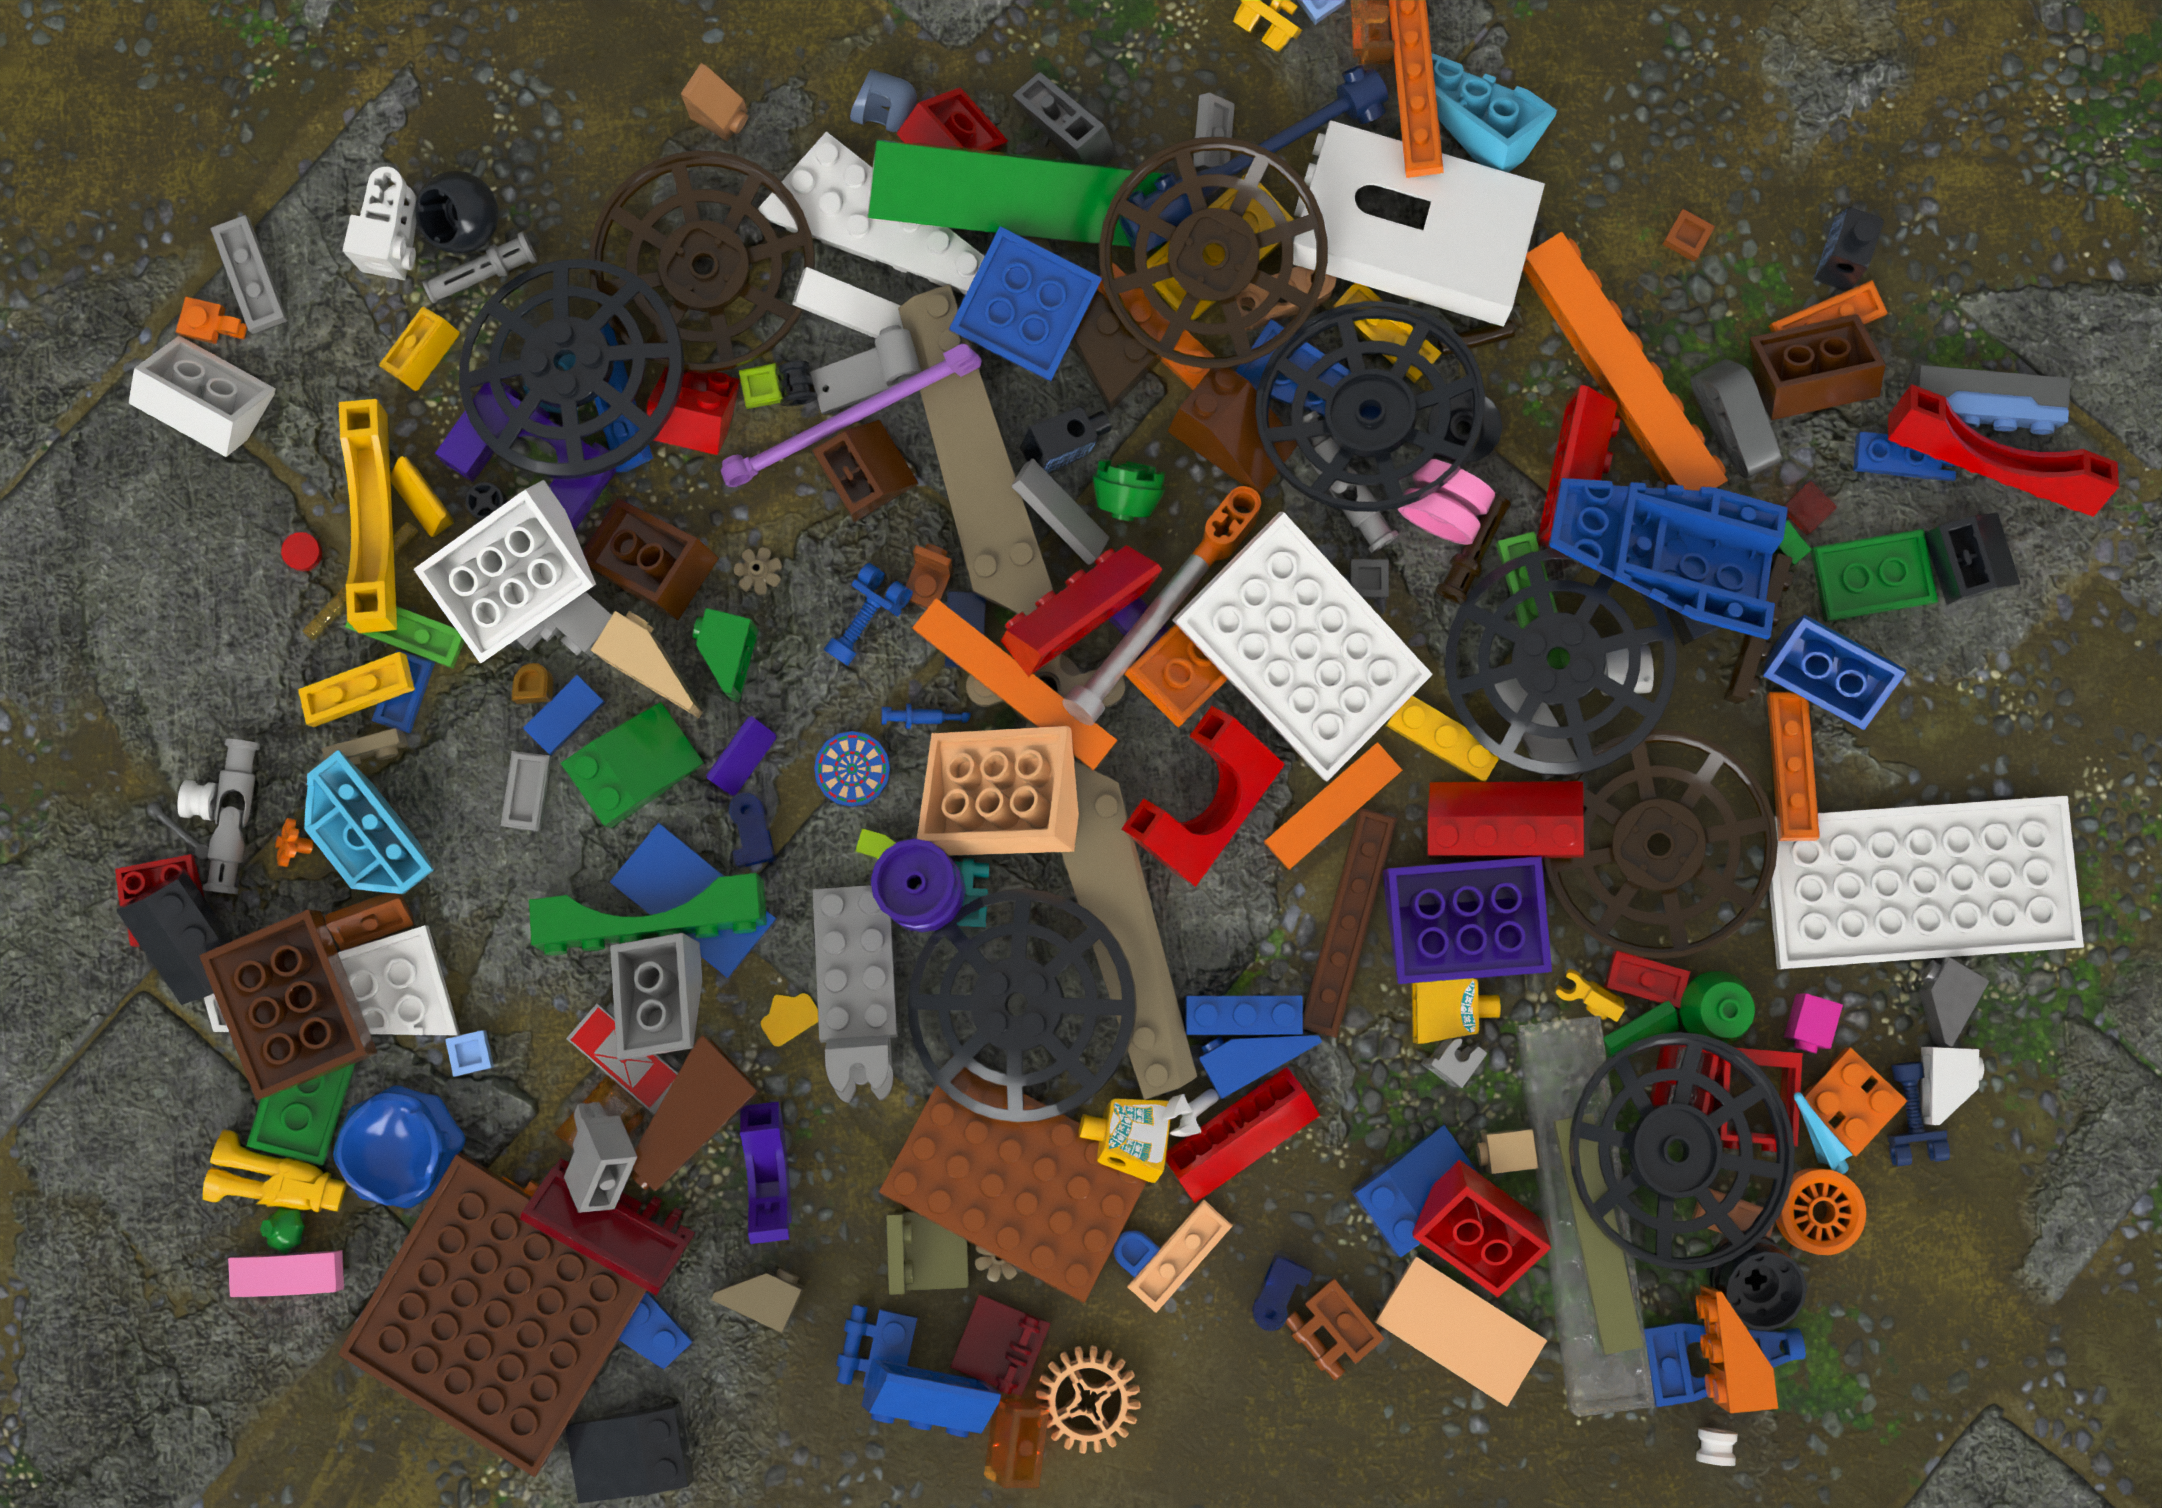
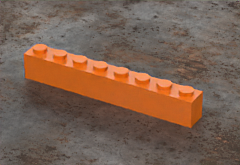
M1560 232L1528 252L1522 269L1523 273L1604 395L1617 403L1616 413L1620 416V419L1661 481L1665 482V487L1667 485H1683L1684 490L1699 491L1701 487L1719 488L1727 482L1728 479L1725 476L1726 469L1722 461L1716 455L1712 456L1704 445L1705 437L1697 425L1690 424L1683 413L1685 409L1682 401L1675 393L1670 394L1662 382L1664 377L1660 368L1654 362L1648 361L1642 352L1643 345L1640 338L1635 332L1628 331L1621 320L1623 316L1618 305L1613 300L1608 301L1601 290L1602 283L1598 275L1592 269L1588 270L1580 259L1581 251L1575 241L1571 238L1567 239L1564 233Z

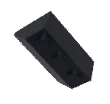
M185 869L116 909L181 1005L214 993L199 955L232 942L233 939Z

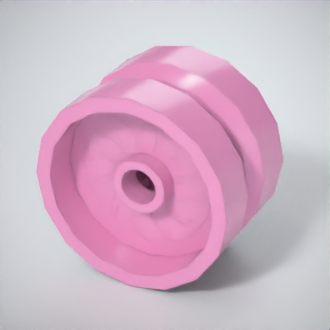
M1431 459L1422 468L1414 472L1412 476L1413 482L1418 488L1406 489L1403 496L1418 491L1435 481L1452 464ZM1460 469L1439 490L1417 502L1398 508V511L1410 522L1433 535L1454 543L1469 545L1473 543L1480 529V522L1476 516L1488 513L1495 498V492L1478 477Z

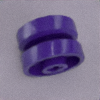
M915 838L899 841L886 849L875 863L871 877L873 897L880 909L905 929L922 933L939 930L951 922L961 909L966 892L964 877L957 864L932 842ZM917 884H921L918 889H915Z

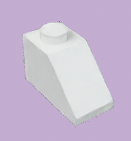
M1921 1047V1062H1923L1925 1078L1920 1080L1922 1124L1940 1125L1979 1088V1080H1982L1984 1074L1983 1059L1979 1057V1049Z

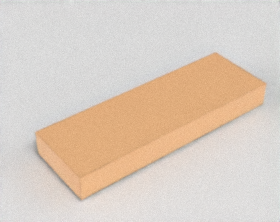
M1203 1199L1127 1287L1157 1313L1233 1225Z

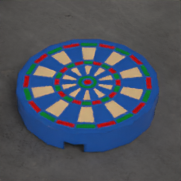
M855 731L839 733L826 741L817 754L814 766L816 782L824 795L838 805L852 808L868 805L879 797L888 785L891 771L888 755L881 744L868 734Z

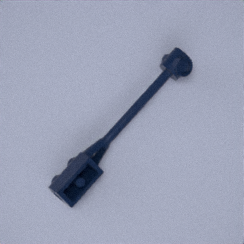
M1357 65L1342 73L1345 82L1337 86V100L1263 141L1258 146L1275 153L1344 112L1352 119H1357L1359 124H1365L1381 117L1386 113L1383 103L1388 100V91L1384 81L1373 68L1364 70L1363 65ZM1241 154L1221 166H1214L1196 173L1197 176L1205 174L1234 176L1250 167L1254 158ZM1174 172L1166 173L1154 181L1157 190L1146 196L1142 190L1135 191L1127 201L1148 212L1152 204L1164 192L1183 181L1182 176L1176 178ZM1221 186L1201 188L1204 199L1206 200ZM1187 193L1171 202L1158 218L1178 227L1185 218L1193 214ZM1120 215L1118 219L1132 250H1135L1140 225ZM1151 232L1146 252L1167 240Z

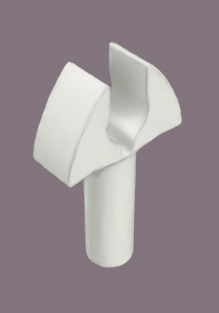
M1208 1089L1190 1103H1187L1184 1094L1173 1096L1167 1104L1163 1120L1172 1119L1181 1114L1182 1118L1180 1126L1172 1130L1170 1134L1185 1137L1201 1133L1196 1117L1218 1101L1219 1095L1216 1090Z

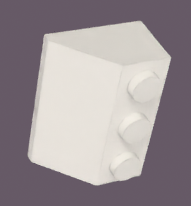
M177 336L134 368L129 404L227 457L248 440L275 395L276 388L187 339Z

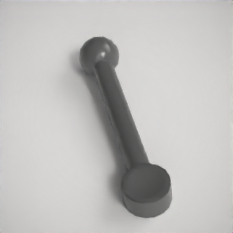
M152 802L147 806V813L152 817H158L194 848L197 858L208 859V845L200 844L162 811V806L158 802Z

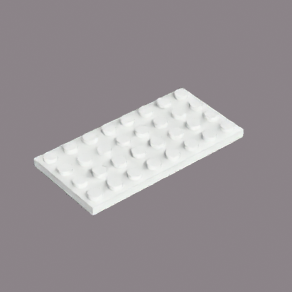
M2068 796L1818 813L1820 838L1817 841H1778L1776 867L1769 887L1777 969L2084 947ZM1774 816L1777 831V818L1776 816Z

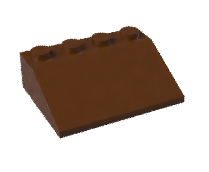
M305 910L199 955L256 1101L378 1054L321 911Z

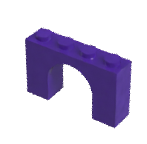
M489 382L483 384L473 398V402L478 415L488 430L498 439L510 418L504 414L496 402ZM502 382L506 396L517 409L521 404V401L517 399L520 395ZM538 406L529 418L543 425L563 427V423L561 426H558L549 420L551 415L541 406ZM464 411L435 454L443 464L469 481L474 482L494 454V451L480 438L470 423L466 411ZM524 429L521 430L518 437L532 436L546 441L556 450L558 463H569L565 440L542 438ZM582 441L585 460L596 458L609 452L598 443L594 442L592 446H589ZM615 468L584 478H554L549 485V488L565 509L574 532L616 473Z

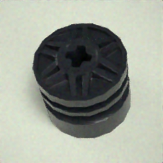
M1766 1235L1750 1250L1732 1261L1707 1268L1706 1270L1709 1286L1724 1294L1743 1324L1751 1329L1769 1331L1782 1327L1797 1316L1805 1303L1807 1285L1803 1271L1772 1238ZM1725 1237L1716 1244L1713 1251L1721 1249L1730 1242Z

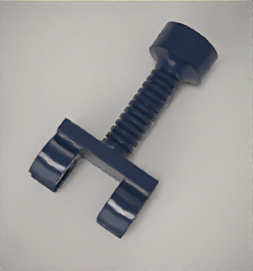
M1905 1062L1891 1065L1893 1080L1899 1081L1904 1086L1902 1088L1905 1094L1904 1097L1907 1100L1905 1103L1907 1105L1905 1106V1109H1907L1906 1116L1908 1117L1907 1124H1909L1908 1128H1910L1908 1133L1887 1135L1888 1142L1890 1143L1889 1154L1892 1165H1897V1167L1911 1165L1912 1154L1909 1142L1927 1140V1152L1930 1161L1949 1160L1950 1149L1946 1139L1948 1138L1947 1130H1924L1923 1128L1924 1124H1922L1923 1120H1921L1923 1119L1921 1116L1922 1109H1920L1921 1105H1919L1921 1102L1918 1101L1920 1100V1097H1918L1920 1095L1917 1086L1918 1081L1925 1078L1923 1062Z

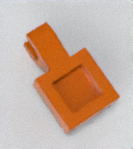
M185 297L175 332L183 337L216 344L219 334L244 340L247 326L241 323V319L224 316L226 308L220 304Z

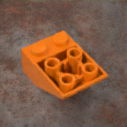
M1706 1284L1700 1285L1701 1295H1696V1310L1699 1319H1704L1706 1334L1700 1336V1345L1703 1357L1709 1359L1710 1374H1705V1387L1708 1397L1713 1398L1715 1404L1729 1413L1778 1409L1772 1365L1724 1294Z

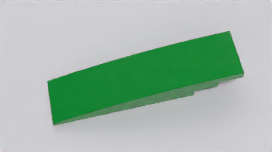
M876 139L867 217L997 233L1001 226L1022 236L1100 243L1103 221L1110 203L1122 183L1135 169L954 146L944 147ZM1152 172L1133 192L1142 190L1146 196L1157 190L1154 181L1166 173ZM1118 220L1112 245L1130 246ZM1162 243L1153 249H1161Z

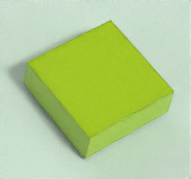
M776 363L739 370L747 409L780 403L783 396L779 388L780 381L776 373Z

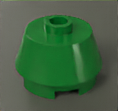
M1100 459L1097 473L1092 474L1097 507L1112 512V517L1120 520L1134 521V517H1150L1167 489L1164 486L1166 472H1155L1156 467L1131 461L1118 463L1117 467L1111 466L1112 460Z
M1709 971L1697 976L1687 985L1681 998L1679 1015L1688 1033L1705 1035L1731 1045L1747 1033L1754 1019L1755 1006L1749 989L1738 977L1724 971Z

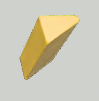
M423 306L380 362L379 366L412 390L417 391L460 333L444 318Z
M406 456L398 458L390 475L391 483L429 536L435 537L454 524V519L414 463Z

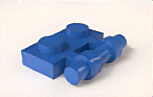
M853 1304L850 1319L847 1318L845 1321L844 1331L847 1332L843 1353H838L836 1366H839L837 1382L851 1385L854 1371L860 1370L866 1372L863 1387L866 1388L872 1359L908 1365L918 1317L880 1309L877 1323L875 1324L865 1321L868 1311L867 1306ZM862 1335L873 1337L869 1358L858 1356Z

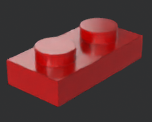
M1613 951L1604 988L1660 1004L1669 1000L1674 1008H1680L1681 998L1686 989L1690 971L1620 951Z

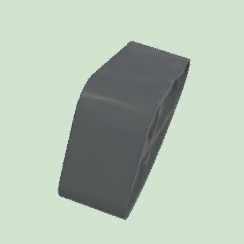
M1723 359L1690 377L1693 392L1707 423L1726 456L1744 479H1748L1781 461V453L1759 391L1751 373L1746 367L1728 359Z

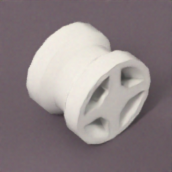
M193 780L183 781L177 801L179 816L191 818L193 815H200L204 820L213 821L218 784L208 782L203 786L198 785Z
M1698 1428L1701 1448L1696 1452V1460L1713 1465L1735 1466L1736 1457L1732 1453L1733 1445L1737 1442L1738 1433L1717 1428Z

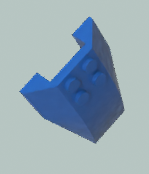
M1562 478L1549 546L1693 620L1768 640L1771 637L1775 603L1766 601L1772 555L1784 539L1788 508L1715 487H1701L1697 491L1684 490L1683 485H1667L1664 489L1648 488L1646 483L1631 482L1629 486H1614L1612 481Z

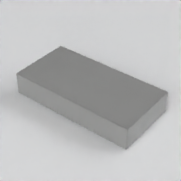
M512 751L501 820L502 827L541 832L552 760L551 756Z

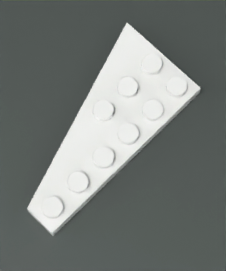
M827 131L782 181L803 210L812 237L821 240L823 244L874 262L876 260L883 262L904 273H907V271L927 278L929 282L940 286L950 284L952 290L965 295L985 257L948 227L868 218L873 168ZM772 192L758 210L768 222L785 227L787 231L798 232L796 223L786 206Z
M424 925L338 952L370 1034L460 1035L429 926ZM214 993L204 997L213 1032H229Z

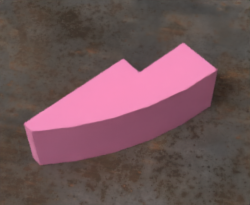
M342 1250L228 1258L230 1297L338 1292L344 1289Z

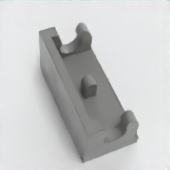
M1460 1038L1453 1041L1452 1039H1446L1441 1041L1429 1058L1425 1057L1420 1064L1450 1086L1463 1088L1487 1055V1052L1480 1047L1471 1049L1469 1046L1465 1047L1462 1051L1456 1050L1461 1046L1463 1040Z

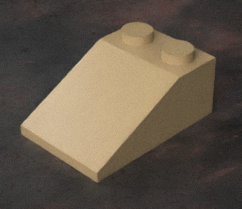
M615 611L591 648V651L606 663L697 718H700L703 711L660 642L651 634L654 628L630 611H628L626 616Z

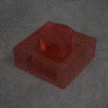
M1812 481L1805 484L1784 505V507L1788 508L1787 516L1806 535L1810 534L1837 508Z

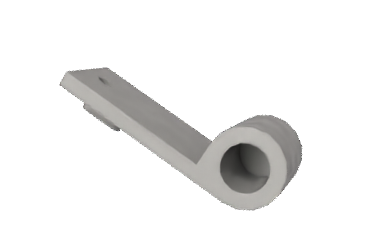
M899 325L886 327L879 332L880 335L874 340L876 348L811 371L810 375L818 397L821 413L825 415L869 399L922 372L910 331L901 329Z

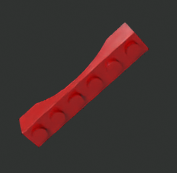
M1913 384L1909 386L1888 415V440L1902 447H1908L1930 455L1934 459L1943 460L1962 467L1971 473H1978L1994 479L2003 485L2026 491L2038 498L2047 499L2066 506L2072 511H2079L2094 517L2119 488L2117 461L2085 449L2066 452H2037L1999 444L1980 435L1966 425L1953 411L1946 397Z

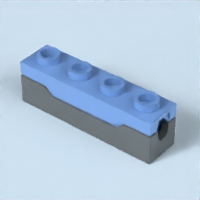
M1920 365L1909 374V386L1913 384L1946 397L1953 411L1971 428L1979 427L1980 424L1993 425V429L1997 431L2017 430V427L2031 428L2030 432L2033 434L2046 435L2054 433V430L2068 423L2070 378Z

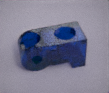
M751 793L736 795L729 804V814L731 819L738 825L742 849L732 851L735 865L741 869L777 860L763 803Z
M1275 1253L1252 1307L1253 1317L1259 1327L1267 1331H1275L1283 1327L1288 1316L1286 1306L1297 1283L1305 1287L1308 1286L1313 1275L1311 1269Z

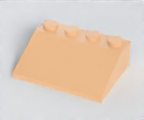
M1069 726L931 734L917 839L932 842L948 856L1074 852L1079 812L1072 732Z

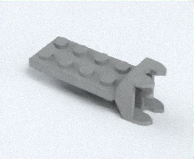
M871 885L813 889L819 1040L821 1043L826 1042L825 1063L827 1076L836 1094L845 1103H849L854 1096L856 1084L864 1085L867 1081L870 1083L873 1093L879 1101H882L891 1092L894 1080L890 1038L898 1037L892 920L878 906L873 897Z

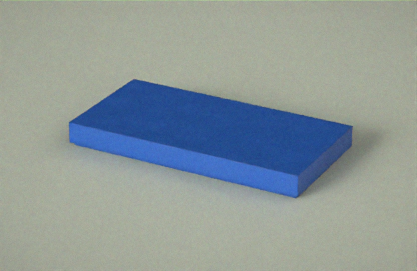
M658 823L611 879L610 883L649 915L669 911L687 903L703 892L718 877H724V875L663 825ZM766 910L767 925L756 926V931L752 933L736 934L733 933V929L719 930V935L711 938H696L695 933L685 935L700 943L701 957L725 977L729 978L777 918Z

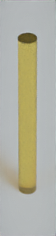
M408 521L393 535L394 556L418 532ZM346 585L302 630L313 641L347 607Z

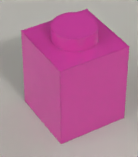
M1807 993L1796 994L1784 1038L1795 1041L1794 1048L1817 1054L1818 1048L1831 1049L1843 1004Z

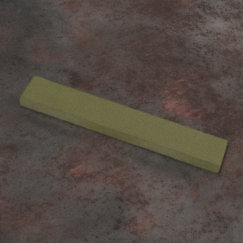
M1593 1113L1583 1115L1582 1122L1596 1125ZM1573 1117L1554 1120L1555 1135L1602 1354L1608 1355L1642 1348L1643 1342L1623 1250L1609 1240L1590 1218L1579 1198L1574 1183L1569 1155L1570 1127ZM1580 1138L1579 1156L1581 1172L1587 1192L1594 1203L1609 1190L1600 1169L1599 1142ZM1613 1208L1603 1218L1619 1234Z

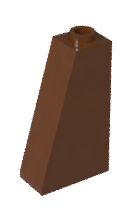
M702 1035L694 1044V1048L690 1051L635 1149L637 1159L630 1175L644 1190H647L649 1187L654 1191L661 1189L761 1090L708 1035Z

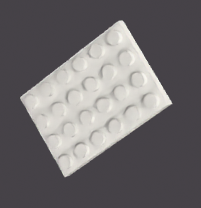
M1279 512L1172 619L1325 781H1328L1433 675L1284 512Z

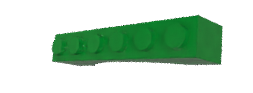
M757 873L718 877L703 892L687 903L666 912L641 917H621L600 913L579 904L567 895L529 899L531 945L544 951V955L548 956L567 954V948L582 947L583 951H599L605 949V944L619 942V944L679 933H695L696 938H711L718 936L719 930L733 929V933L745 934L755 932L756 926L767 925L764 880Z

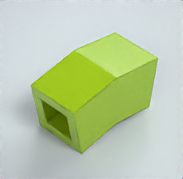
M862 828L855 851L879 859L882 853L896 844V842L886 835Z

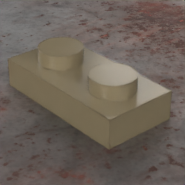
M393 728L321 749L324 760L337 750H340L358 767L362 765L361 759L375 756L376 760H383L399 755L398 749L408 747L405 732Z

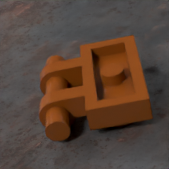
M1331 1278L1304 1302L1314 1315L1304 1321L1294 1310L1287 1316L1285 1322L1293 1331L1291 1336L1298 1344H1304L1314 1356V1364L1320 1371L1325 1370L1334 1381L1345 1372V1369L1337 1361L1340 1356L1346 1352L1356 1364L1385 1339L1334 1278ZM1322 1325L1336 1340L1328 1348L1325 1347L1314 1333Z

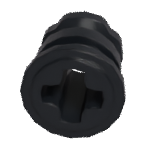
M788 362L776 368L777 375L781 376L782 379L779 382V388L785 395L780 400L782 406H799L817 400V394L810 391L813 381L812 377L807 375V371L810 369L809 362Z

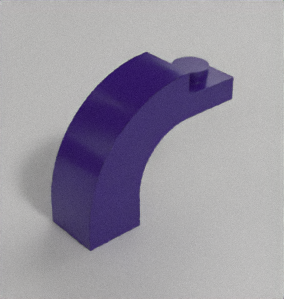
M779 1102L745 1105L740 1110V1136L748 1181L750 1244L789 1240V1223H792L791 1190Z

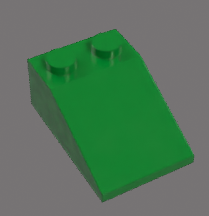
M662 702L593 740L561 763L602 824L610 829L705 764Z

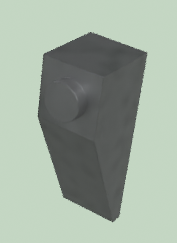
M1041 72L1036 74L1012 95L1019 106L1068 160L1106 165L1118 154L1105 125Z

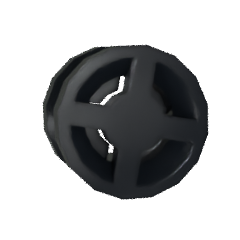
M481 482L469 489L465 503L468 511L478 521H482L507 503L508 499L496 485L490 482Z

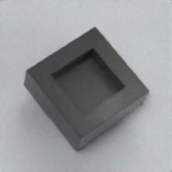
M1350 560L1349 583L1363 599H1388L1389 560Z

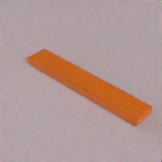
M1389 0L1406 178L1444 173L1426 0Z
M937 598L912 627L916 633L1037 728L1069 726L1072 732L1074 757L1092 771L1097 768L1116 744L1117 739L1098 724L1094 723L1089 726L1076 720L1064 708L1062 704L1064 698L1034 674L1028 677L1015 659Z

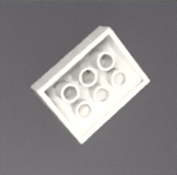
M544 480L519 493L413 569L480 664L596 585L569 517Z

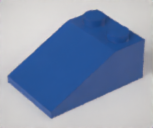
M1444 1124L1350 1190L1393 1253L1400 1258L1421 1244L1413 1238L1412 1232L1432 1186L1458 1160H1461L1477 1172Z

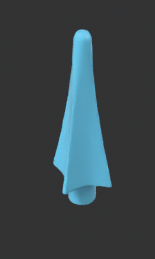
M1800 1092L1794 1093V1100L1805 1121L1818 1163L1828 1164L1831 1170L1841 1174L1846 1173L1849 1166L1845 1159L1853 1154L1823 1123Z

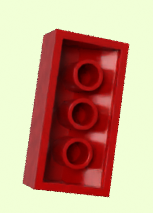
M1580 385L1566 402L1537 534L1539 546L1552 548L1549 546L1562 478L1601 481L1602 473L1607 474L1610 469L1613 453L1607 451L1610 437H1616L1620 424V416L1615 415L1617 403L1589 386Z
M1127 545L1117 552L1111 548L1094 561L1097 566L1088 573L1081 569L1067 579L1065 582L1067 588L1057 595L1052 590L1041 597L1035 603L1037 609L1026 616L1024 612H1020L1005 624L1008 630L1003 635L1001 642L1026 675L1030 677L1145 594L1162 571L1159 564Z
M1583 781L1430 782L1428 856L1430 858H1528L1541 856L1542 858H1584Z

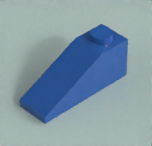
M1319 1035L1240 1038L1229 1039L1224 1042L1220 1036L1202 1046L1201 1049L1204 1054L1197 1057L1218 1093L1219 1098L1222 1099L1320 1044L1322 1040Z

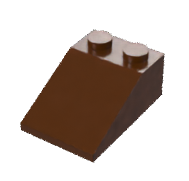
M1230 367L1211 368L1180 406L1167 432L1244 486L1253 488L1261 495L1277 474V470L1267 457L1259 437L1256 419L1257 391L1247 379ZM1269 407V427L1284 426ZM1296 440L1274 443L1277 453L1284 463L1298 446Z
M617 498L583 550L590 570L676 620L680 619L719 559L698 538Z

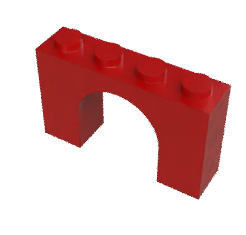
M1213 706L1209 708L1189 736L1215 760L1218 767V789L1208 808L1201 815L1190 821L1178 822L1165 810L1143 798L1121 828L1122 831L1171 872L1195 887L1285 765L1236 718Z

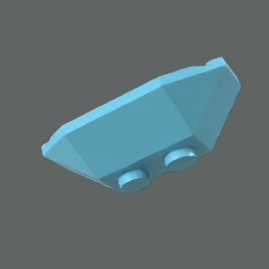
M337 750L307 774L308 789L304 829L351 889L404 894L434 870L416 837L375 785L340 750Z

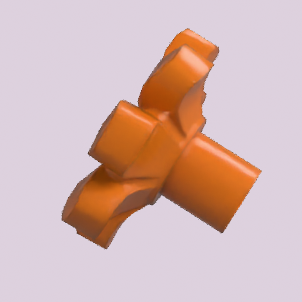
M287 818L282 827V836H277L275 848H279L277 851L278 866L288 867L290 858H294L296 852L311 854L313 840L299 837V829L295 828L296 819Z

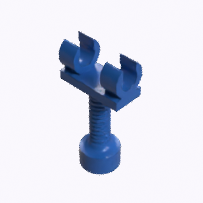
M870 562L863 566L858 574V579L854 580L851 584L852 587L867 596V602H864V605L856 614V618L854 617V621L851 622L852 624H849L850 627H847L843 636L840 638L832 637L823 649L847 666L850 665L856 656L853 650V643L858 640L862 630L864 631V627L867 626L866 624L869 623L870 618L875 615L877 609L883 607L899 617L902 612L901 609L908 604L913 591L899 581L891 584L884 599L873 591L881 585L885 573Z

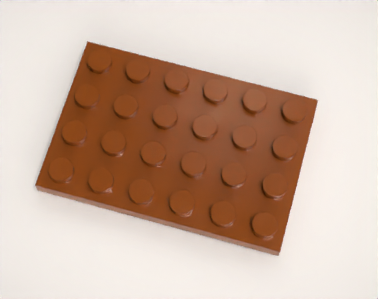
M964 1067L950 1082L959 1091L978 1102L995 1108L1008 1109L1006 1085L987 1081L971 1072L967 1067ZM936 1085L885 1179L879 1194L1084 1304L1147 1181L1099 1163L1097 1161L1099 1141L1079 1137L1080 1123L1065 1115L1041 1121L1027 1122L992 1119L975 1113L954 1101ZM1023 1093L1024 1110L1038 1109L1046 1106Z

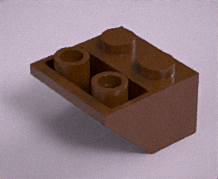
M880 420L845 430L812 450L818 464L854 523L919 484Z

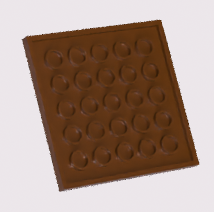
M460 1152L455 1155L338 1355L535 1478L545 1465L646 1295L647 1290L520 1220L521 1213L532 1196Z

